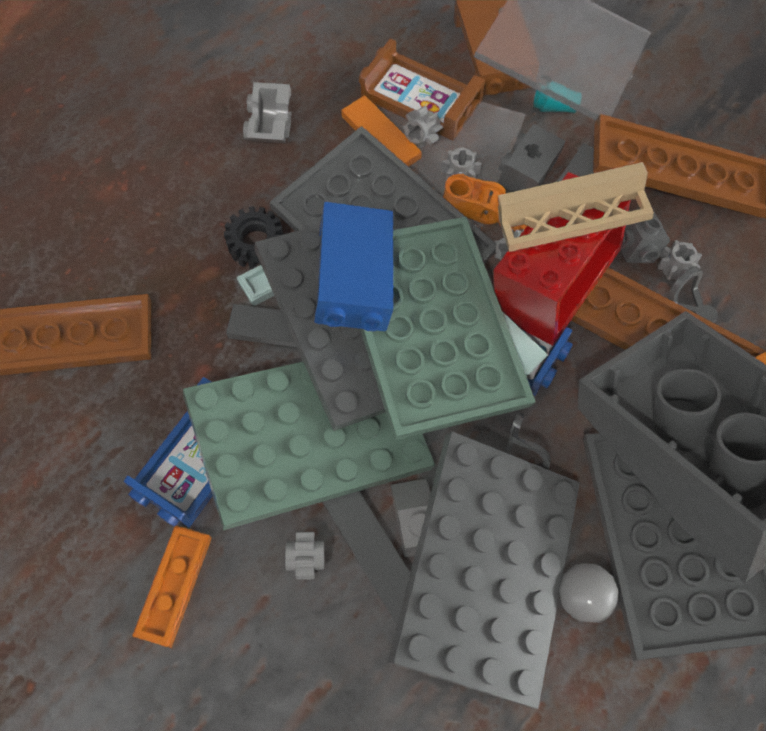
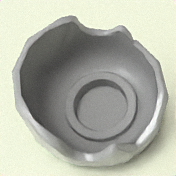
M581 563L572 566L563 574L559 597L562 607L574 619L581 622L602 623L616 611L619 591L614 577L603 567L591 563Z

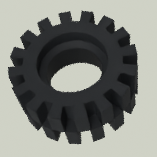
M252 206L249 207L248 213H245L244 209L238 210L239 217L233 214L230 217L231 223L226 222V231H224V238L232 259L235 262L238 261L242 267H245L248 262L250 269H254L256 264L260 262L254 250L255 244H246L243 242V238L254 231L266 233V239L284 235L281 222L278 217L275 218L274 212L270 210L266 214V209L260 207L259 211L256 212L255 207Z

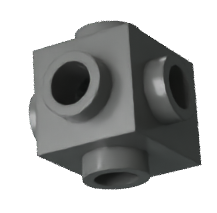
M655 212L651 220L626 225L620 250L626 262L654 263L670 242Z

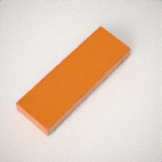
M365 95L341 110L342 118L355 131L361 126L365 128L408 167L422 158V151L414 143L410 142L406 135Z
M177 525L174 527L133 632V637L172 648L212 539L210 535Z

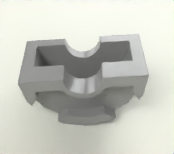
M254 82L253 92L248 94L247 111L252 113V116L249 118V121L244 122L243 136L245 140L286 143L285 138L289 137L291 126V112H289L288 108L289 97L291 96L290 84Z

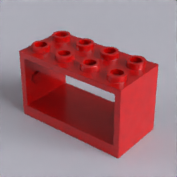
M568 172L562 181L579 176ZM631 200L620 202L618 208L629 212ZM593 208L585 210L582 216L596 220L602 218L605 213ZM558 216L550 218L546 224L555 228L565 227L569 220ZM626 225L511 252L508 250L493 270L494 292L501 311L520 329L553 346L620 252ZM527 226L519 237L530 235L533 228Z

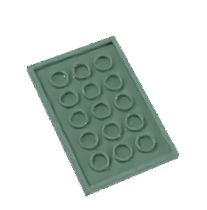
M467 217L393 230V313L386 331H366L364 329H360L394 441L532 407L536 401Z
M304 362L183 389L184 401L223 530L430 471L435 466L423 434L394 441L386 413L333 431Z

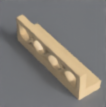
M641 162L498 195V218L509 252L651 220L654 212L644 191L648 175L644 163ZM636 199L640 210L628 212L618 208L620 202ZM593 208L605 213L602 218L596 220L582 216L585 210ZM558 216L569 220L568 224L561 228H555L546 224L550 218ZM523 224L533 228L530 235L514 238L511 227Z

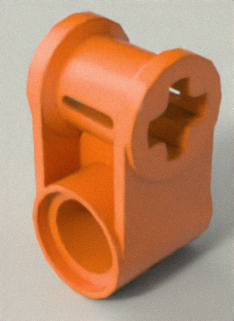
M454 174L445 183L443 198L468 219L476 220L482 224H494L499 220L498 195L506 194V190L496 182L484 181L468 177L464 174Z

